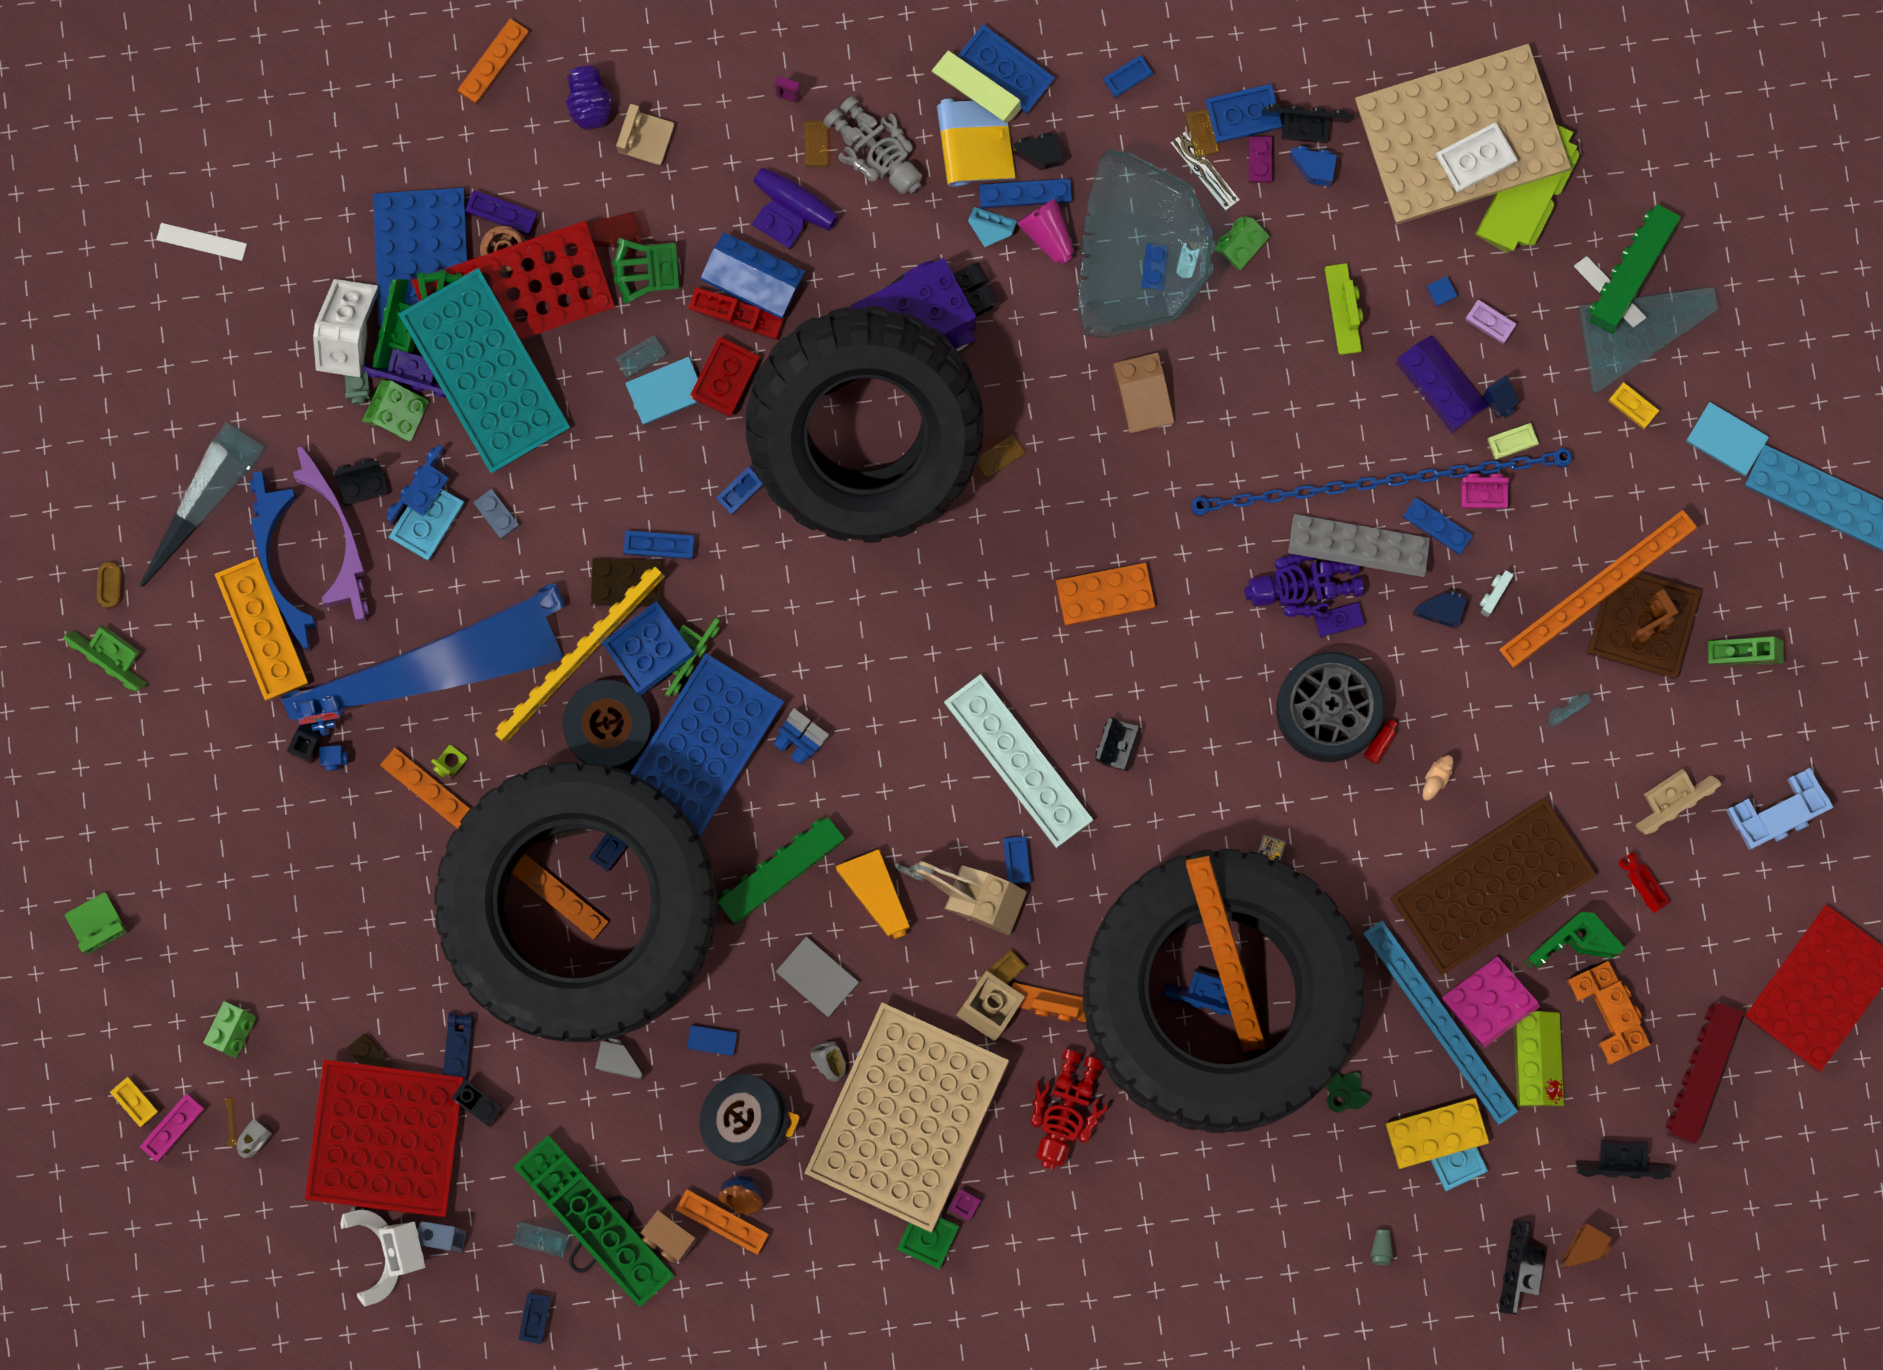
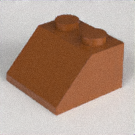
M1589 1224L1582 1225L1558 1267L1564 1269L1606 1257L1612 1247V1244L1609 1243L1612 1238Z

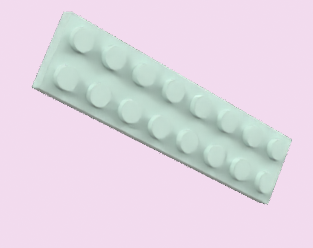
M981 674L944 701L946 707L1056 849L1093 821L1092 817Z

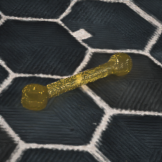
M226 1098L224 1103L227 1106L230 1135L228 1145L234 1147L237 1145V1139L234 1138L232 1115L234 1101L232 1098Z

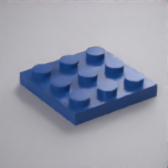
M657 601L602 642L639 696L695 655Z

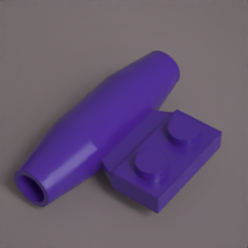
M761 168L756 174L753 183L773 201L763 206L752 225L791 250L802 233L804 221L828 231L837 222L838 215L819 197L789 178L766 168Z

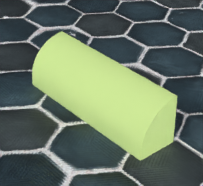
M950 51L946 52L932 70V73L1005 123L1012 120L1021 110V102L1017 97Z

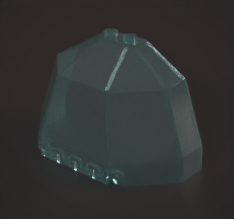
M1108 149L1100 157L1087 202V212L1090 216H1085L1084 233L1091 234V236H1083L1081 254L1089 256V258H1081L1079 274L1080 277L1087 278V280H1079L1077 295L1080 297L1077 308L1083 335L1109 338L1172 324L1179 318L1209 276L1212 275L1213 263L1210 262L1211 254L1215 250V240H1212L1213 232L1189 183L1132 153ZM1146 243L1151 244V250L1159 248L1164 253L1163 259L1160 262H1153L1151 260V271H1159L1161 280L1157 284L1150 283V288L1141 287Z

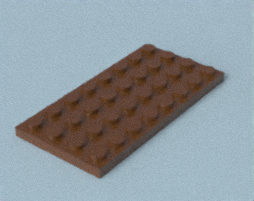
M1544 798L1395 894L1390 900L1439 974L1443 976L1595 877L1596 873Z

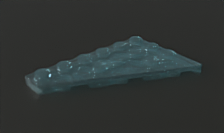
M1715 288L1635 298L1632 303L1647 318L1634 328L1623 318L1614 335L1589 322L1591 314L1588 312L1592 304L1579 306L1578 310L1592 394L1600 392L1718 310Z

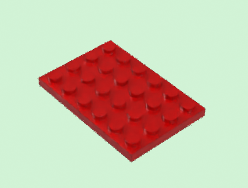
M1825 905L1744 1017L1811 1067L1821 1072L1883 987V946L1828 905Z

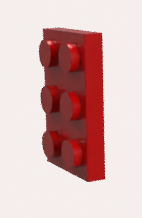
M719 336L689 398L731 417L760 356Z

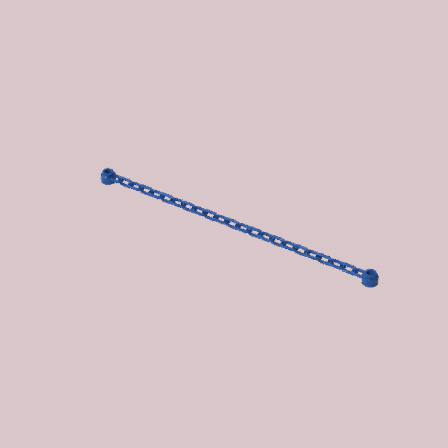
M1561 448L1554 453L1543 454L1541 458L1530 459L1524 456L1512 458L1507 463H1499L1498 461L1482 462L1479 466L1470 468L1467 465L1451 466L1447 471L1438 472L1436 469L1419 471L1417 475L1407 476L1405 473L1390 474L1386 479L1376 480L1374 477L1360 478L1355 483L1345 484L1343 481L1329 482L1325 487L1320 488L1307 485L1296 487L1294 491L1283 492L1277 489L1265 491L1260 496H1252L1251 494L1235 495L1232 499L1223 501L1220 498L1206 499L1204 497H1197L1191 504V511L1196 516H1204L1208 511L1221 509L1223 505L1232 504L1235 507L1252 505L1254 501L1264 500L1266 503H1274L1290 496H1295L1297 499L1311 498L1320 492H1326L1329 495L1341 494L1350 488H1357L1360 491L1371 490L1380 484L1401 486L1407 484L1410 480L1431 482L1436 481L1440 476L1448 475L1451 478L1466 477L1470 472L1480 471L1482 474L1497 473L1501 468L1511 467L1513 470L1527 469L1532 464L1542 463L1544 466L1556 465L1559 468H1565L1571 463L1572 454L1569 450ZM1565 454L1567 460H1560L1559 455ZM1553 456V462L1546 463L1547 458L1545 457ZM1526 460L1525 464L1527 465L1515 467L1516 462L1514 461ZM1496 464L1494 465L1495 470L1484 471L1486 467L1483 465ZM1465 468L1463 470L1465 474L1452 475L1455 473L1453 469ZM1435 472L1432 474L1434 478L1422 479L1424 478L1422 473ZM1403 476L1401 480L1404 482L1391 483L1393 482L1392 477ZM1372 480L1371 485L1373 486L1361 487L1362 483L1360 482ZM1341 485L1340 489L1342 490L1330 491L1331 487L1329 486ZM1310 489L1309 493L1312 494L1299 496L1300 491L1298 490ZM1279 493L1278 497L1280 498L1268 500L1269 495L1267 494ZM1249 497L1247 498L1248 503L1236 504L1239 502L1236 498ZM1218 501L1216 502L1218 507L1209 508V502ZM1198 502H1202L1205 505V507L1203 509H1198L1196 507V504Z

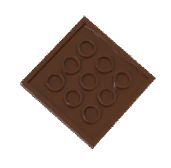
M1639 573L1601 602L1587 654L1676 680L1701 591ZM1664 589L1678 611V614L1674 617L1675 621L1662 631L1657 628L1652 637L1640 643L1637 640L1633 643L1631 638L1637 631L1660 618L1659 616L1655 617L1652 613L1650 600L1657 592Z

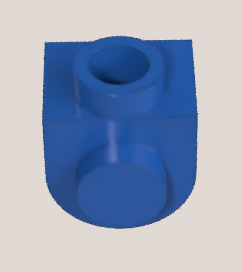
M325 746L319 748L320 767H325V771H338L339 767L348 765V751H345L344 747Z

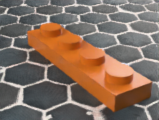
M510 18L457 89L458 93L477 105L528 36L529 31Z
M687 1189L675 1209L756 1255L759 1254L769 1236L766 1232Z

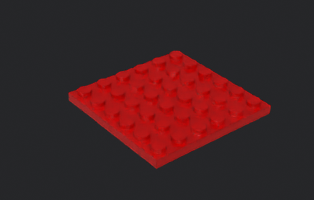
M323 1059L304 1200L445 1218L460 1107L451 1097L463 1083V1077Z

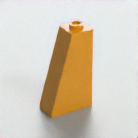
M879 849L835 866L838 875L888 938L893 936L894 939L907 935L906 930H909L910 927Z

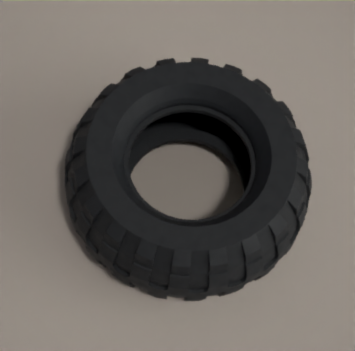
M866 306L864 309L838 308L830 311L825 316L811 318L798 325L794 332L786 338H782L772 348L768 358L759 367L747 402L746 440L754 472L768 491V495L779 508L785 509L799 524L814 531L817 529L826 533L828 537L837 540H863L864 543L881 542L883 538H890L896 535L898 538L915 532L917 527L924 523L934 521L947 511V507L955 498L960 497L970 482L974 468L978 465L982 451L984 415L981 395L966 359L939 330L931 328L921 322V319L911 314L888 311L885 307ZM857 378L880 379L897 386L913 400L922 417L921 426L915 442L901 458L878 469L855 470L831 461L814 444L808 430L810 415L817 402L825 393L845 381Z

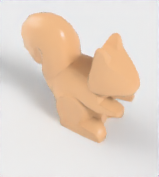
M1446 755L1441 757L1431 766L1425 776L1424 800H1431L1440 789L1445 788L1453 770L1452 756Z

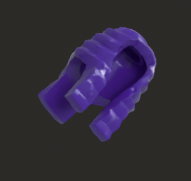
M593 65L571 69V75H567L570 95L566 98L565 102L567 103V109L570 111V116L573 117V122L577 123L584 130H592L604 126L611 115L610 109L612 106L610 104V91L603 88L599 69L594 70Z

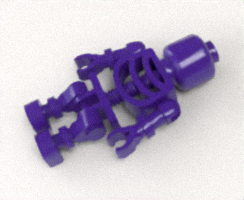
M1292 554V556L1281 557L1275 561V567L1278 569L1274 574L1275 580L1269 575L1251 578L1248 582V587H1244L1246 601L1251 600L1254 607L1272 605L1275 603L1276 598H1278L1279 605L1285 606L1284 614L1287 617L1300 615L1304 616V618L1315 616L1320 619H1326L1329 617V614H1321L1319 610L1321 608L1327 609L1329 607L1328 604L1322 603L1317 606L1304 604V606H1300L1307 597L1308 588L1314 587L1317 602H1321L1323 599L1321 590H1323L1324 598L1331 600L1342 594L1348 596L1352 592L1354 598L1364 595V588L1361 577L1351 579V584L1343 582L1342 585H1336L1335 582L1330 581V578L1334 577V574L1338 572L1343 574L1345 571H1349L1350 576L1359 574L1358 565L1324 561L1319 563L1318 574L1316 562L1310 564L1312 579H1306L1304 572L1297 565H1300L1302 561H1314L1317 558ZM1293 573L1297 574L1300 580L1297 581ZM1325 579L1326 583H1319V580ZM1302 589L1303 596L1300 599H1296L1298 590ZM1289 591H1293L1292 599H1288Z

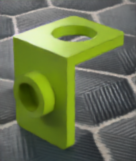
M449 745L437 761L432 759L431 762L435 766L433 770L443 778L447 775L452 779L467 761V757L452 745ZM449 754L458 756V764L454 767H449L445 763V758Z

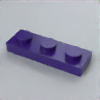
M473 190L465 212L501 226L511 227L529 236L538 216L536 212Z

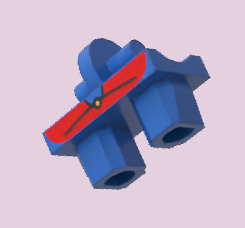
M335 696L323 698L321 700L323 710L319 711L316 710L314 700L302 702L300 704L301 716L298 718L299 725L318 722L312 724V730H320L322 736L329 734V728L336 727L334 720H328L340 718L341 714L345 713L344 707H339Z

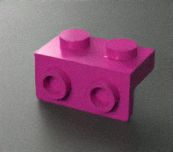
M1480 474L1466 475L1461 481V509H1507L1509 478H1503L1502 474H1491L1489 478H1480Z

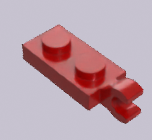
M1634 852L1627 855L1630 863L1627 862L1625 857L1618 861L1619 866L1623 870L1631 872L1628 874L1632 885L1638 890L1646 906L1653 913L1670 903V900L1646 864L1641 866Z

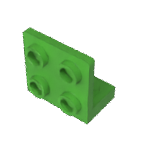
M380 380L362 422L371 426H379L410 442L429 402L393 381Z
M106 893L98 895L65 914L70 927L79 941L78 946L85 955L128 933Z

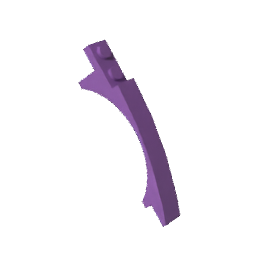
M298 447L302 470L294 471V478L297 483L316 490L334 506L341 518L346 538L345 557L341 571L334 584L322 597L323 604L327 608L351 602L357 623L366 622V615L369 614L367 602L362 601L360 594L364 592L362 580L357 579V577L366 574L354 535L338 500L318 468L304 449Z

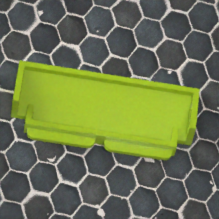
M1556 124L1571 170L1495 194L1475 234L1476 236L1504 253L1514 251L1517 243L1522 246L1534 245L1554 208V203L1551 200L1552 196L1562 192L1579 158V152L1576 150L1577 146L1569 142L1573 134L1572 131Z

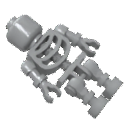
M852 95L842 103L839 110L835 108L825 117L823 124L828 129L835 125V130L837 132L841 131L847 145L853 146L856 144L853 150L845 147L844 153H847L849 157H845L842 153L839 154L838 158L841 162L854 166L853 169L857 172H862L869 181H876L878 177L883 179L889 174V183L901 195H906L909 192L913 195L921 188V172L911 162H904L907 154L911 153L913 149L912 144L903 136L904 132L898 128L897 120L893 114L890 113L888 117L891 123H887L885 118L882 117L881 125L875 129L874 127L877 125L875 118L863 113L864 110L861 107H857L859 101ZM851 112V117L857 119L859 123L858 128H852L847 125L848 122L845 119L842 120L843 115L846 116ZM883 129L891 133V138H885L879 142L875 139L882 134ZM868 145L871 149L865 162L862 158L858 159L855 154ZM874 153H876V155L878 156L876 158V161H874L872 158V155ZM881 160L884 162L882 166L879 165Z

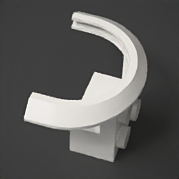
M356 1210L342 1215L341 1229L355 1225L368 1227L375 1232L382 1243L385 1256V1268L382 1277L374 1287L357 1293L358 1299L364 1306L385 1299L393 1290L398 1275L425 1268L424 1256L421 1251L415 1222L388 1226L380 1216L367 1210Z

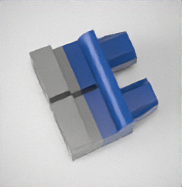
M794 708L785 723L779 728V735L774 742V746L784 752L790 743L794 745L797 749L792 754L791 759L801 765L808 758H813L829 739V734L813 722L811 723L808 718Z

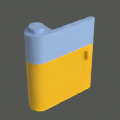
M954 99L941 100V104L937 105L947 185L949 187H959L967 185L971 181L1015 179L1008 122H1003L974 101L954 102Z

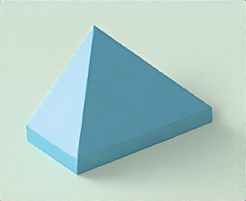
M976 207L973 208L968 221L984 247L1011 236L1017 224V220Z

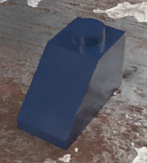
M1506 375L1487 387L1482 396L1497 419L1502 416L1506 419L1513 415L1519 403Z
M1449 591V594L1443 593L1417 606L1412 615L1457 629L1467 599L1462 598L1463 595L1460 593Z

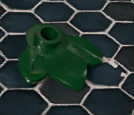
M1359 1072L1349 1073L1343 1078L1336 1073L1327 1084L1326 1088L1329 1092L1327 1105L1332 1111L1340 1113L1347 1108L1357 1110L1367 1104L1371 1096L1366 1092L1359 1091L1361 1087V1075ZM1335 1097L1342 1098L1343 1102L1341 1105L1334 1103Z

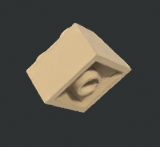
M986 971L956 1016L995 1041L1003 1032L1025 996Z

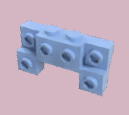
M1810 768L1787 779L1795 796L1758 815L1749 798L1726 810L1736 831L1739 830L1749 850L1772 839L1778 842L1789 836L1787 831L1793 828L1799 831L1809 826L1807 821L1833 808L1829 798L1820 787Z

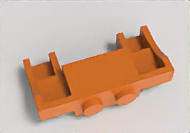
M1609 961L1566 981L1576 996V1002L1591 995L1593 996L1613 1036L1598 1044L1607 1058L1606 1062L1608 1065L1650 1045L1640 1025L1641 1013L1636 1005L1632 1006L1629 1000L1631 993L1628 987L1618 981Z

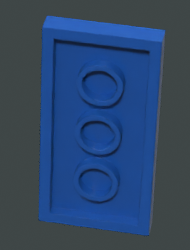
M982 24L957 56L1017 97L1021 102V111L1025 114L1030 112L1055 80V77L984 24Z

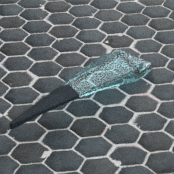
M225 422L215 439L211 442L140 583L141 587L146 585L197 525L253 467L265 449L264 446Z

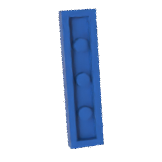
M1070 179L979 185L981 209L1045 205L1053 199L1058 204L1072 202Z

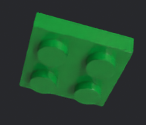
M939 1217L933 1232H929L909 1222L897 1250L940 1270L959 1226Z

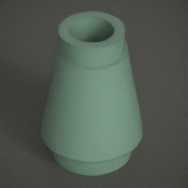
M1376 1230L1370 1254L1372 1264L1381 1266L1391 1264L1393 1252L1390 1231Z

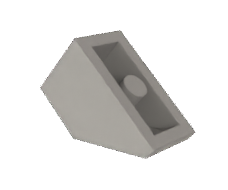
M607 1039V1042L601 1041L595 1066L596 1070L642 1080L643 1074L625 1046L620 1045V1040Z

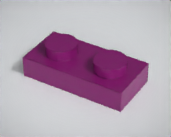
M1249 136V183L1272 182V137Z

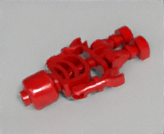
M1064 1049L1062 1059L1066 1061L1062 1063L1061 1068L1063 1070L1055 1084L1057 1089L1063 1090L1065 1093L1053 1090L1051 1096L1065 1100L1064 1106L1056 1105L1047 1108L1043 1118V1108L1046 1107V1102H1044L1045 1095L1049 1089L1048 1082L1045 1084L1046 1089L1042 1091V1094H1040V1090L1037 1088L1039 1082H1036L1034 1088L1036 1097L1032 1102V1106H1034L1031 1116L1032 1126L1040 1127L1042 1125V1132L1049 1134L1048 1137L1041 1139L1036 1157L1042 1161V1167L1055 1170L1056 1166L1062 1167L1065 1165L1070 1146L1066 1141L1074 1142L1077 1136L1081 1143L1089 1141L1094 1127L1099 1125L1098 1120L1100 1116L1105 1113L1108 1107L1105 1104L1104 1110H1099L1096 1113V1104L1099 1102V1099L1096 1100L1090 1117H1086V1124L1081 1129L1083 1118L1072 1109L1073 1103L1088 1108L1089 1101L1078 1097L1090 1099L1094 1088L1092 1087L1093 1081L1098 1076L1096 1071L1101 1072L1103 1066L1100 1060L1086 1057L1084 1067L1088 1069L1084 1071V1081L1079 1082L1078 1086L1072 1084L1073 1079L1070 1076L1075 1071L1074 1063L1079 1064L1082 1055L1068 1049ZM1070 1089L1076 1090L1075 1097L1068 1095ZM1052 1111H1061L1059 1116H1048ZM1070 1115L1076 1117L1078 1126L1069 1119ZM1048 1121H1058L1057 1124H1047ZM1066 1124L1070 1125L1075 1132L1073 1133L1071 1130L1066 1128Z

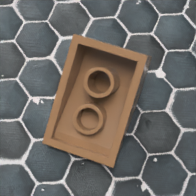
M1158 352L1113 364V373L1130 434L1174 423Z

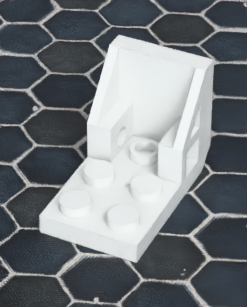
M333 280L314 327L313 341L316 371L361 377L367 342L366 322L377 298V285Z

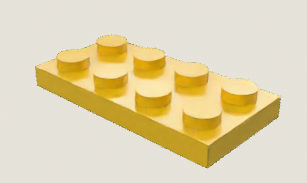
M1476 1098L1385 1124L1398 1169L1489 1143Z

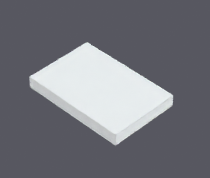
M1496 122L1435 153L1457 194L1518 163V159Z

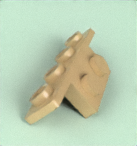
M1681 769L1644 794L1654 813L1635 825L1636 828L1645 835L1657 831L1659 826L1666 821L1675 819L1680 812L1695 806L1697 801L1704 796L1713 794L1716 788L1721 786L1720 781L1713 776H1709L1693 786L1687 773Z

